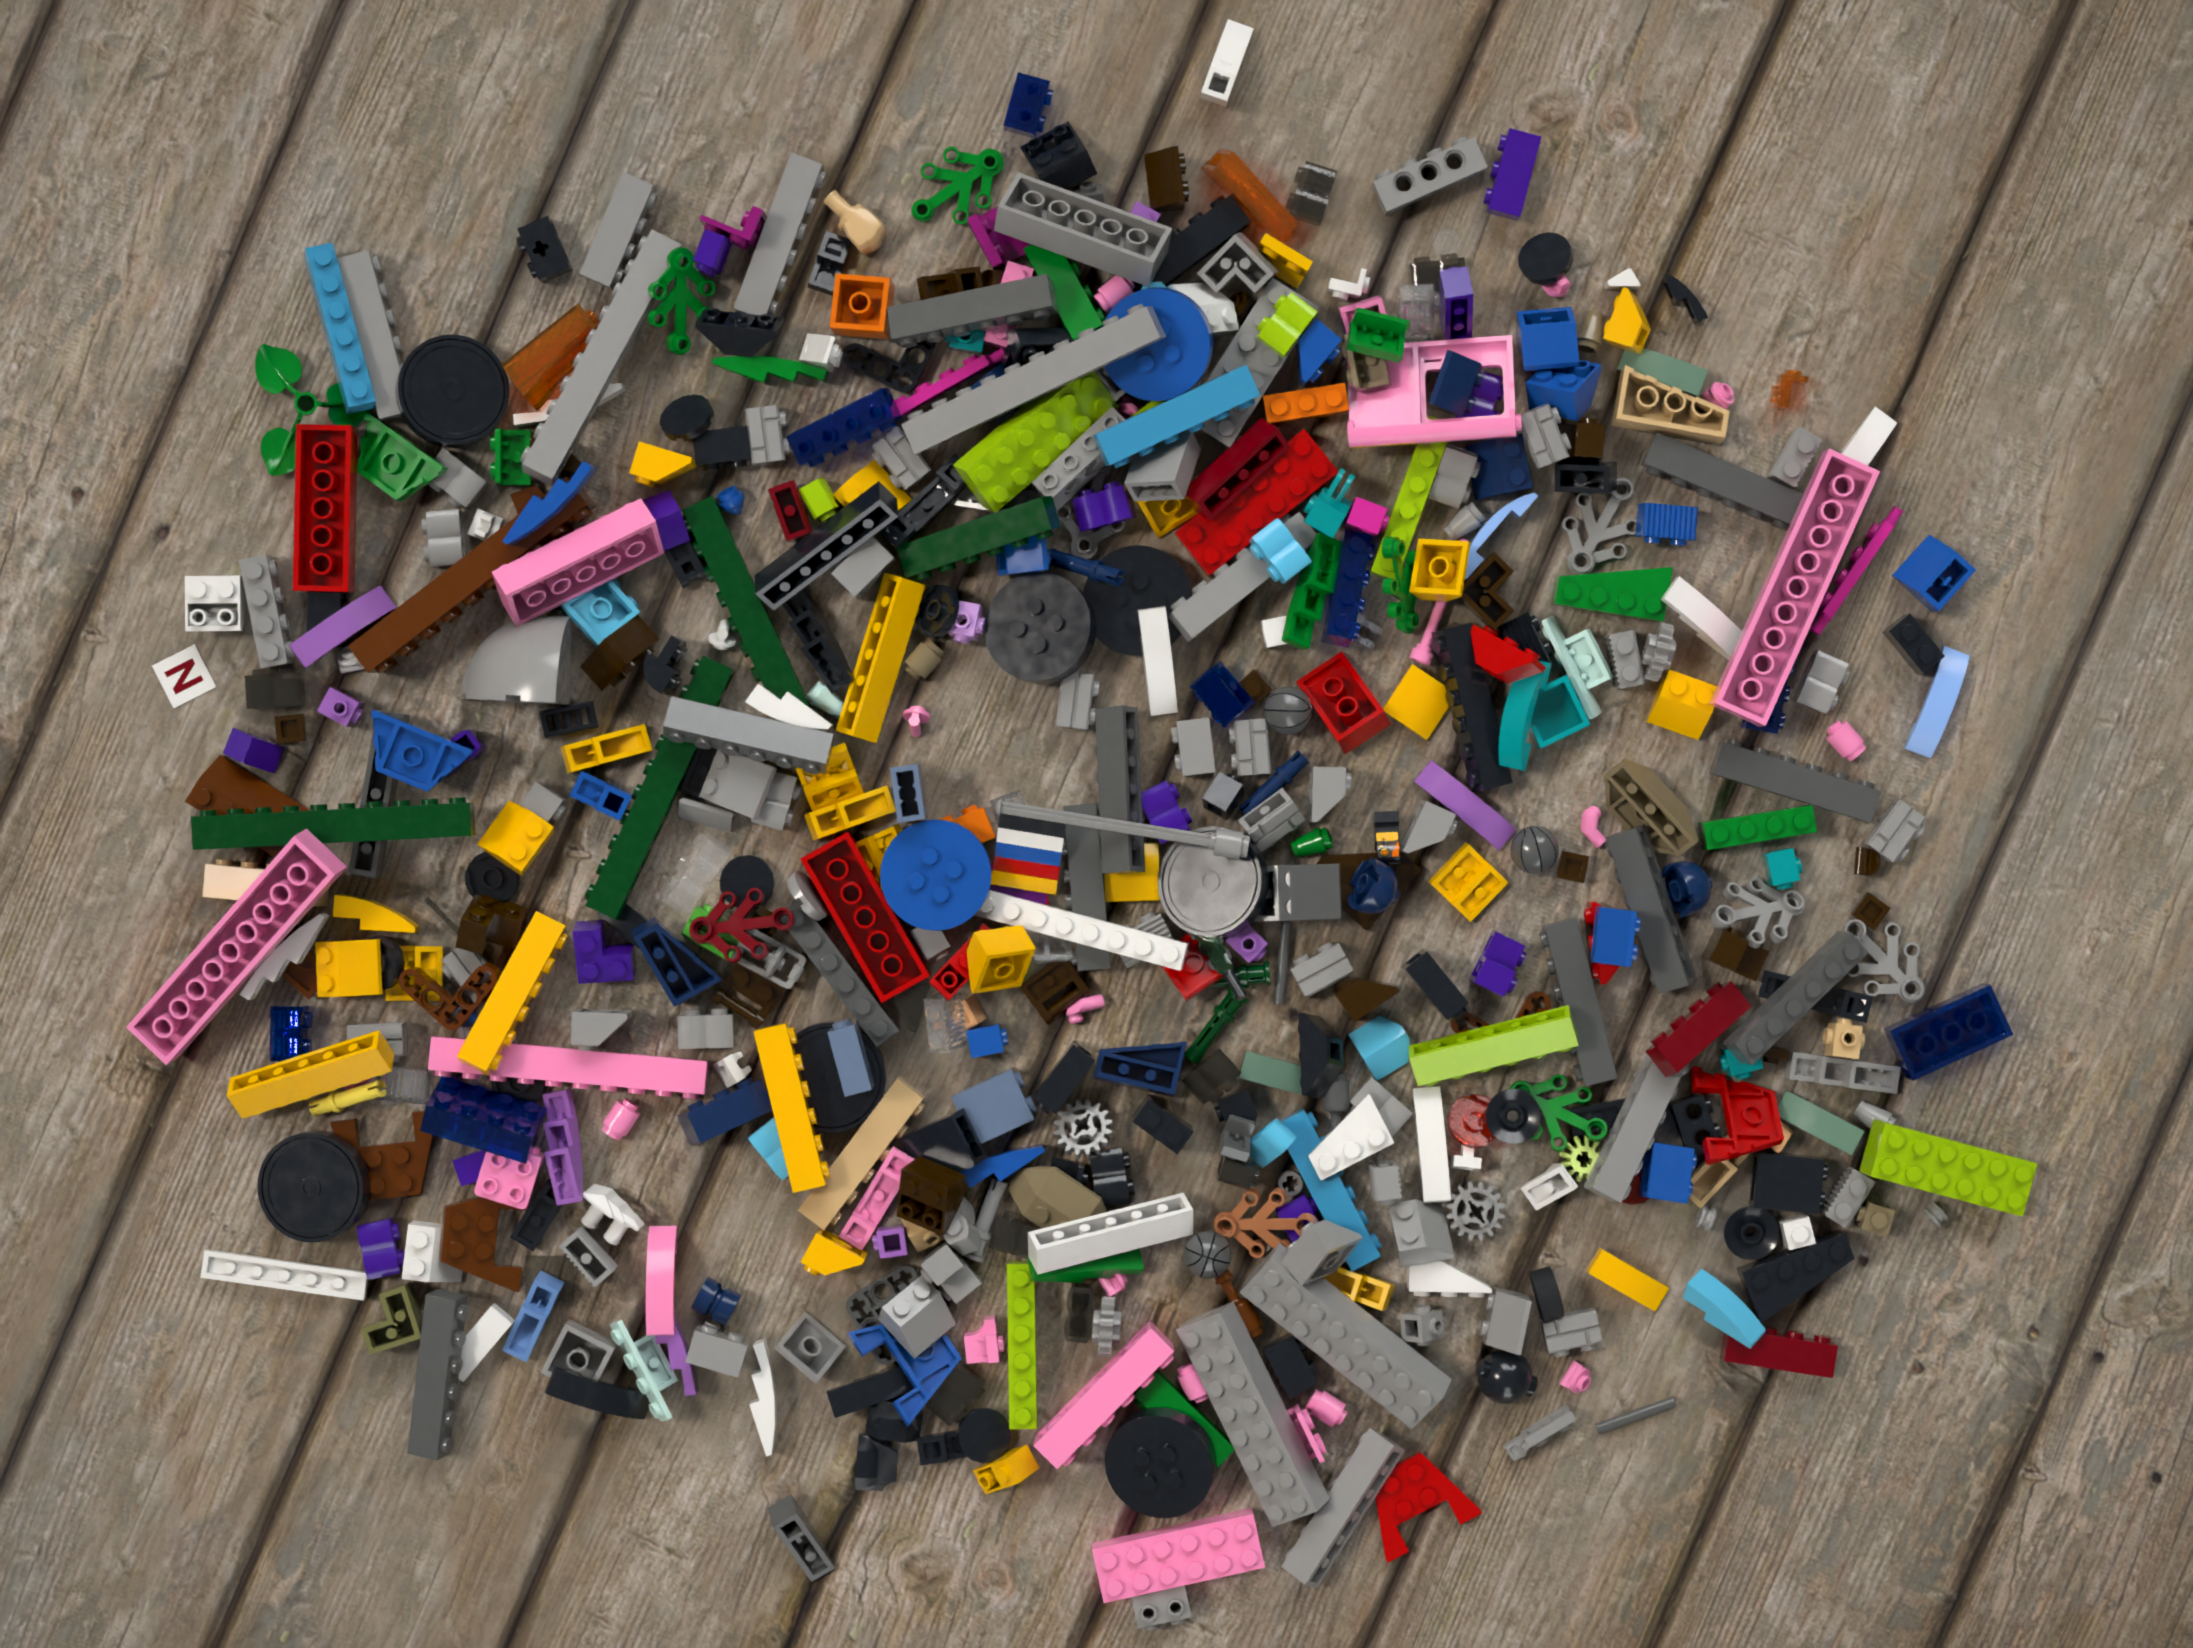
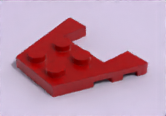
M1692 1066L1689 1074L1693 1093L1721 1095L1729 1138H1705L1702 1144L1706 1165L1777 1146L1783 1142L1784 1135L1775 1091L1744 1081L1737 1083L1727 1080L1725 1075L1716 1072L1712 1075L1702 1072L1701 1067Z
M1421 1451L1398 1462L1375 1497L1384 1555L1387 1563L1409 1552L1397 1525L1431 1507L1448 1500L1460 1525L1482 1514L1480 1508L1454 1485Z

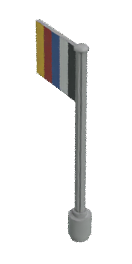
M1000 799L995 807L996 813L1000 815L991 884L1056 895L1066 824L1209 847L1208 849L1214 850V856L1233 859L1247 858L1250 836L1243 835L1244 832L1217 828V833H1211L1210 835L1005 802Z

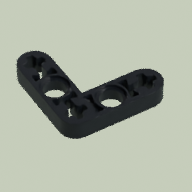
M927 341L926 344L931 345L929 350L919 343L914 347L906 348L899 363L861 344L852 343L844 349L843 360L851 369L899 393L907 394L916 388L938 342ZM859 349L860 355L868 360L869 354L874 357L868 362L867 370H863L862 367H864L865 363L859 360L851 363V357L848 353ZM913 349H921L925 353L924 360L919 364L912 363L909 359L910 352ZM877 361H884L888 365L887 373L883 376H876L872 372V366ZM893 367H896L898 370H896L895 374L901 377L909 374V380L912 384L901 388L899 387V380L893 377L891 383L886 380L891 376Z

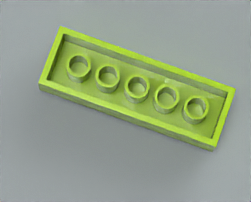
M1094 371L1021 406L955 462L953 466L982 507L996 513L1033 482L1111 407L1117 410L1119 406Z
M1873 1119L1859 1172L1874 1178L2023 1217L2037 1163Z

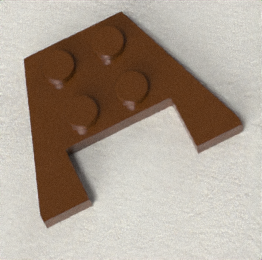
M438 1109L412 1112L415 1141L361 1147L357 1118L330 1122L334 1134L349 1141L363 1157L370 1176L369 1200L422 1194L431 1144L435 1134L436 1120L439 1115Z
M478 1196L444 1205L439 1261L512 1291L520 1292L522 1267L495 1265L494 1257L499 1209L527 1210L528 1206L525 1209H519Z

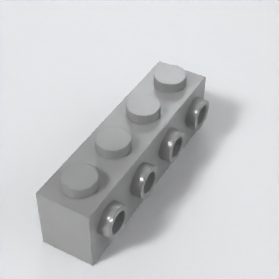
M625 172L622 173L579 272L582 277L611 290L614 289L618 282H622L625 275L622 268L626 259L630 260L633 257L636 245L633 244L637 234L642 235L647 224V220L644 218L648 208L652 210L658 198V194L655 193L657 189L654 185Z
M270 555L239 560L260 668L272 669L294 664L293 657H295V654L289 647L293 643L290 641L288 634L290 622L287 614H284L282 603L285 602L282 587H279L277 576H279L277 561Z

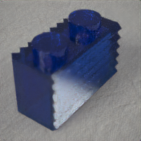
M1221 660L1190 685V688L1194 690L1195 697L1199 701L1204 702V706H1207L1208 710L1211 711L1212 718L1217 723H1220L1223 728L1227 727L1255 704Z
M308 1005L271 1006L270 1061H284L312 1052V1040L308 1039V1028H312L313 1014L308 1012Z

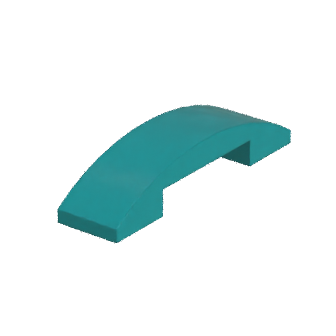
M1539 661L1546 667L1544 672L1512 683L1500 727V766L1522 771L1526 770L1532 745L1526 743L1539 689H1546L1552 663Z

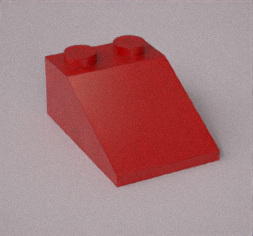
M1342 651L1296 681L1301 691L1309 697L1313 709L1344 754L1352 751L1391 725L1385 711Z

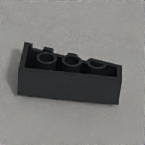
M1837 1229L1816 1237V1244L1793 1250L1785 1249L1736 1268L1752 1311L1761 1324L1855 1259L1846 1234L1843 1231Z

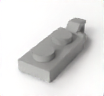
M1565 1404L1520 1431V1435L1505 1443L1504 1446L1512 1460L1515 1461L1526 1456L1527 1450L1532 1446L1538 1447L1549 1440V1436L1554 1433L1568 1430L1577 1419L1569 1406Z

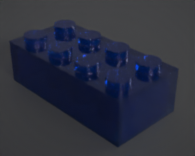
M1986 983L1979 984L1883 1028L1906 1079L1912 1081L2013 1035L1992 986Z
M442 1076L426 1104L420 1131L526 1164L541 1135L547 1108L538 1106L533 1102H525L513 1098L507 1094L487 1090L482 1086L464 1083L456 1078Z

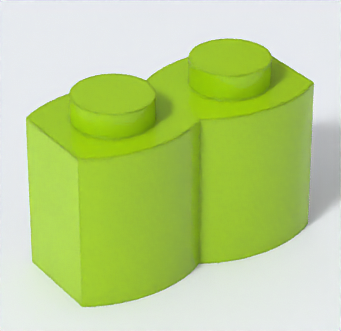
M1290 292L1287 297L1282 294L1273 306L1277 310L1270 319L1265 316L1256 328L1260 332L1257 339L1281 358L1286 356L1318 313V311L1293 292Z
M823 477L799 489L814 520L825 522L841 510L837 499L833 496L831 488Z

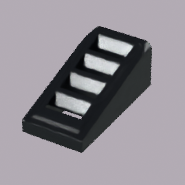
M593 701L543 710L537 713L543 740L599 727ZM580 709L586 710L588 724L583 725ZM571 711H574L577 726L574 727L572 726L569 713ZM558 714L564 715L566 725L564 729H561ZM549 716L553 718L554 731H550L547 718Z

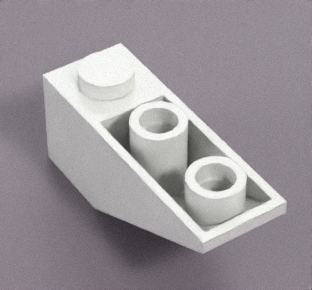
M1229 19L1227 20L1200 98L1224 107L1227 106L1254 28Z
M807 333L799 360L802 363L826 369L833 373L834 366L839 368L843 352L836 337Z
M1444 1260L1407 1266V1289L1409 1292H1413L1414 1296L1424 1297L1430 1296V1292H1441L1443 1297H1457V1292L1468 1293L1469 1297L1480 1298L1485 1297V1293H1492V1288L1488 1284Z

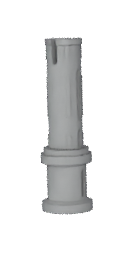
M991 1178L975 1224L981 1236V1247L979 1250L963 1255L964 1257L984 1263L985 1258L983 1255L988 1241H992L993 1237L990 1232L1008 1183L999 1182V1180Z

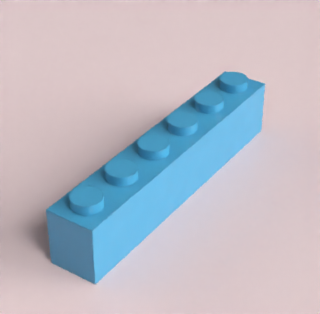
M333 242L305 248L303 258L346 415L374 409L376 399Z
M1243 365L1092 436L1105 465L1113 464L1115 468L1129 463V456L1137 452L1140 457L1154 451L1153 445L1164 441L1165 445L1180 439L1178 434L1188 429L1190 433L1204 428V421L1210 418H1214L1216 422L1229 416L1228 410L1236 406L1242 410L1255 404L1253 398L1260 396V393L1247 365Z
M1302 1108L1279 1120L1297 1136L1287 1149L1324 1220L1359 1233L1363 1237L1346 1259L1350 1270L1354 1271L1381 1257L1378 1249L1382 1248L1375 1233L1369 1235L1365 1225L1369 1224V1221L1363 1209L1357 1211L1352 1202L1357 1199L1349 1184L1344 1187L1340 1176L1344 1175L1343 1171L1341 1170L1320 1180L1308 1157V1154L1325 1138L1324 1136L1318 1137L1314 1128L1319 1125L1312 1112L1306 1114Z

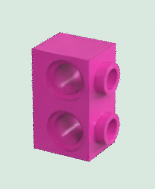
M1356 497L1352 501L1343 526L1374 538L1378 533L1382 534L1385 531L1390 517L1385 515L1387 508Z

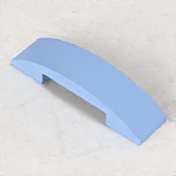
M1531 493L1517 498L1498 510L1483 524L1470 544L1465 580L1484 560L1476 552L1509 513L1517 519L1521 517L1538 497L1537 494Z
M1943 646L1941 650L1945 657L1936 663L1933 671L1935 675L1917 722L1913 724L1904 747L1906 750L1928 758L1932 757L1949 721L1970 655Z

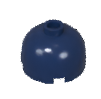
M1370 857L1371 861L1364 860L1361 862L1351 879L1350 885L1354 886L1353 895L1348 893V904L1356 911L1376 914L1383 912L1397 901L1399 889L1397 876L1393 869L1383 861Z
M1679 861L1663 867L1661 874L1663 878L1665 877L1666 889L1674 913H1679V917L1682 918L1702 910L1707 905L1711 895L1712 880L1698 864Z

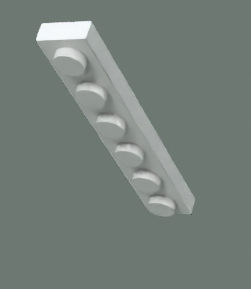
M209 1249L204 1250L200 1277L363 1301L366 1299L368 1287L365 1271Z

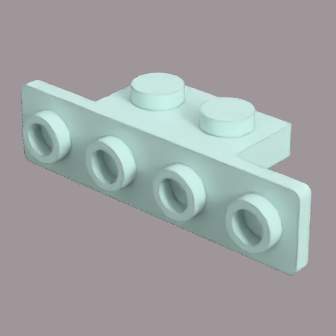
M1554 615L1542 620L1543 634L1548 641H1551L1555 649V658L1561 666L1563 665L1568 679L1580 699L1579 701L1585 714L1590 720L1597 717L1602 711L1590 688L1614 676L1590 628L1566 639Z
M622 1320L611 1323V1337L618 1346H621L625 1354L623 1356L625 1364L630 1370L633 1369L638 1378L636 1380L637 1387L649 1399V1409L652 1415L660 1421L671 1419L672 1415L660 1391L674 1384L678 1379L674 1371L670 1369V1364L661 1346L656 1344L655 1336L645 1335L633 1342Z

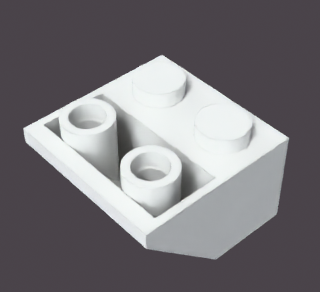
M185 576L186 632L242 631L248 605L242 576Z

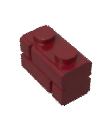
M792 480L768 489L786 541L791 543L810 534L813 528L796 482Z

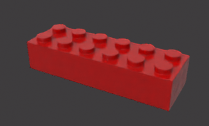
M296 424L293 591L355 593L358 428L352 425Z
M1305 429L1289 440L1288 443L1291 447L1212 521L1197 514L1174 533L1175 537L1207 577L1250 544L1249 540L1276 518L1282 519L1337 475L1338 470Z
M850 831L800 858L881 1003L931 975L898 915L887 903L879 881Z

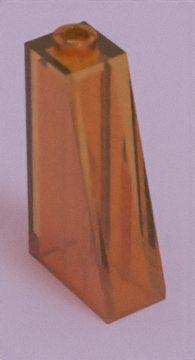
M1219 149L1201 167L1228 196H1233L1245 214L1264 233L1280 242H1286L1295 234L1294 228L1299 223L1233 151Z
M579 303L501 364L523 397L536 411L557 390L565 376L572 372L574 369L572 365L579 352L584 353L588 345L585 342L591 329L596 330L597 324L600 322L591 309L585 311Z

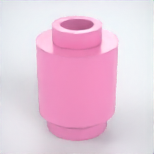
M1115 275L1097 289L1098 293L1093 297L1108 314L1119 301L1134 293L1132 290L1135 288V285L1131 280Z
M1837 720L1826 730L1828 736L1825 739L1842 758L1846 757L1849 761H1852L1866 749V746L1863 744V738L1847 721L1841 723Z
M627 1098L623 1101L617 1100L603 1121L602 1131L618 1141L623 1136L626 1137L640 1116V1113L637 1111L639 1106Z
M1191 1361L1177 1368L1179 1374L1177 1378L1188 1401L1194 1400L1195 1403H1200L1209 1398Z
M1316 1389L1305 1408L1310 1410L1309 1414L1330 1427H1333L1335 1423L1340 1426L1348 1411L1344 1410L1346 1405L1344 1402L1324 1390L1321 1392Z

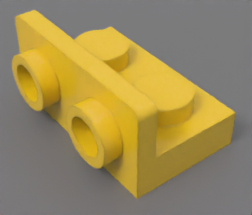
M1265 233L1258 247L1261 253L1279 270L1275 277L1297 289L1313 261Z

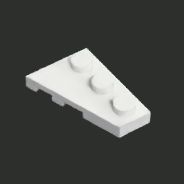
M1369 1093L1308 1154L1320 1180L1394 1144Z

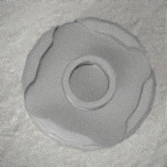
M801 871L793 872L787 878V884L793 898L796 900L799 898L803 903L801 909L809 917L817 921L827 917L830 911L813 881Z

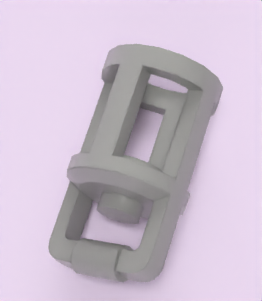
M757 929L747 930L746 933L751 937L754 935L778 949H774L772 954L769 953L763 959L766 962L764 967L766 971L743 958L737 963L784 989H791L794 983L798 982L804 971L803 967L806 963V957ZM739 942L737 947L741 950L742 955L745 951L751 954V950ZM758 947L756 955L763 954L764 949ZM736 950L734 951L731 959L737 956ZM785 953L799 959L798 963L794 964L789 973L787 982L773 976L775 971L780 972L786 963V959L783 958Z

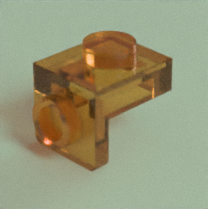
M1785 370V374L1777 376L1776 386L1772 385L1770 392V402H1774L1773 409H1788L1791 385H1804L1808 383L1809 377L1801 376L1802 372L1796 370Z

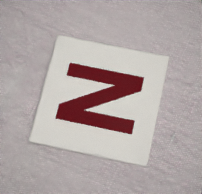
M195 644L152 666L173 708L216 687Z

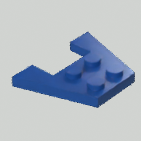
M883 1324L851 1331L847 1334L861 1357L885 1343L913 1385V1390L892 1403L907 1427L962 1358L947 1334L943 1335L916 1359L910 1355Z

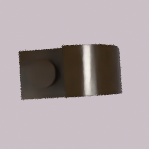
M980 266L954 269L946 274L917 278L920 300L983 287Z

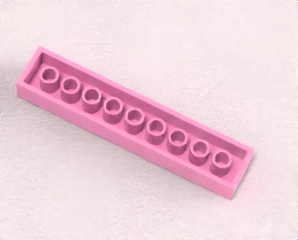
M1830 448L1822 452L1709 703L1710 705L1759 727L1766 726L1880 471Z
M308 829L296 834L126 1028L165 1065L178 1058L336 881L347 866Z

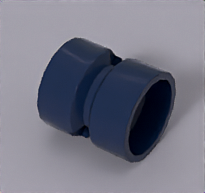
M708 1277L691 1309L702 1315L710 1313L711 1320L725 1327L742 1295L730 1288L723 1290L721 1283Z

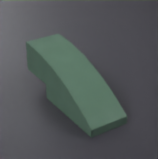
M1643 348L1641 355L1624 350L1617 370L1621 371L1626 365L1640 374L1656 378L1657 381L1679 388L1683 390L1682 392L1695 398L1699 396L1708 370L1645 348Z
M1245 1050L1238 1074L1239 1078L1302 1095L1300 1064Z
M1785 1090L1778 1103L1781 1119L1850 1155L1855 1151L1865 1132Z

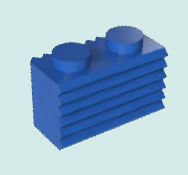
M1655 503L1638 504L1635 536L1644 538V543L1660 544L1661 539L1670 540V545L1687 546V541L1696 540L1698 507Z

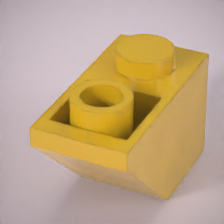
M1623 287L1621 293L1617 295L1614 301V311L1611 319L1604 326L1603 339L1611 346L1641 355L1651 328L1637 296L1628 288Z
M1025 1444L1005 1452L993 1462L984 1463L975 1468L973 1472L984 1493L989 1494L1019 1484L1040 1467L1028 1445Z

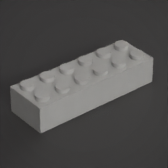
M1018 172L997 207L994 231L1149 287L1168 253L1172 228Z
M1271 278L1206 381H1211L1236 368L1247 365L1260 393V396L1253 398L1255 404L1242 410L1236 406L1228 410L1229 416L1216 422L1214 418H1210L1204 421V428L1197 430L1226 449L1234 443L1296 345L1295 343L1286 356L1281 358L1257 339L1260 332L1256 328L1265 316L1270 319L1277 310L1273 306L1282 294L1287 297L1290 292H1293L1316 311L1319 308L1274 278Z

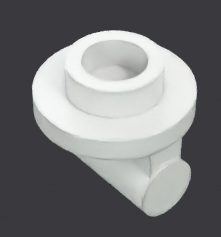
M727 619L721 620L718 631L709 634L708 641L718 650H728L729 647H733L736 643V638L728 635L730 625Z
M348 646L342 648L338 653L337 660L341 674L365 669Z

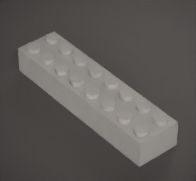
M1279 1243L1248 1276L1239 1293L1404 1424L1413 1429L1444 1398L1452 1379L1325 1278L1301 1286L1281 1262L1288 1252L1287 1248Z
M1234 1301L1190 1318L1177 1328L1176 1331L1272 1527L1317 1512L1330 1498Z

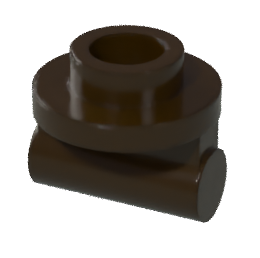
M998 268L982 271L983 287L1001 284L1004 271Z
M1238 292L1229 299L1234 303L1237 322L1242 325L1257 301L1244 292Z
M1856 847L1854 875L1873 876L1881 864L1878 852L1870 848Z

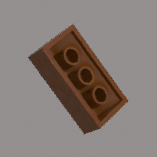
M219 755L201 775L185 800L186 803L199 811L216 810L217 815H227V809L244 808V814L255 813V808L272 807V812H283V806H300V811H311L222 755ZM286 845L262 846L259 848L276 857Z

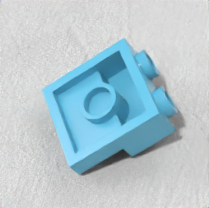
M615 578L563 603L561 606L565 613L571 617L573 622L596 647L606 637L640 613L637 602L631 596H626L619 589L620 584Z

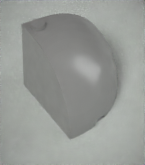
M552 610L551 616H538L517 627L514 622H510L494 631L479 645L469 660L462 680L460 699L571 705L575 623L571 617L563 610Z

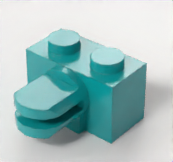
M1342 468L1338 471L1329 489L1323 486L1320 493L1315 491L1303 511L1307 513L1304 521L1306 524L1331 538L1336 534L1352 505V502L1344 498V495L1355 478L1353 474L1350 473L1339 493L1334 492L1346 471Z

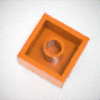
M836 273L829 326L834 335L889 340L890 326L887 307L893 306L895 285L891 278Z

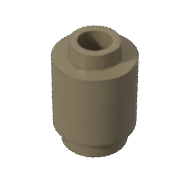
M927 639L924 643L920 642L905 660L908 664L905 670L916 679L920 676L926 679L942 660L940 657L945 652L930 639Z

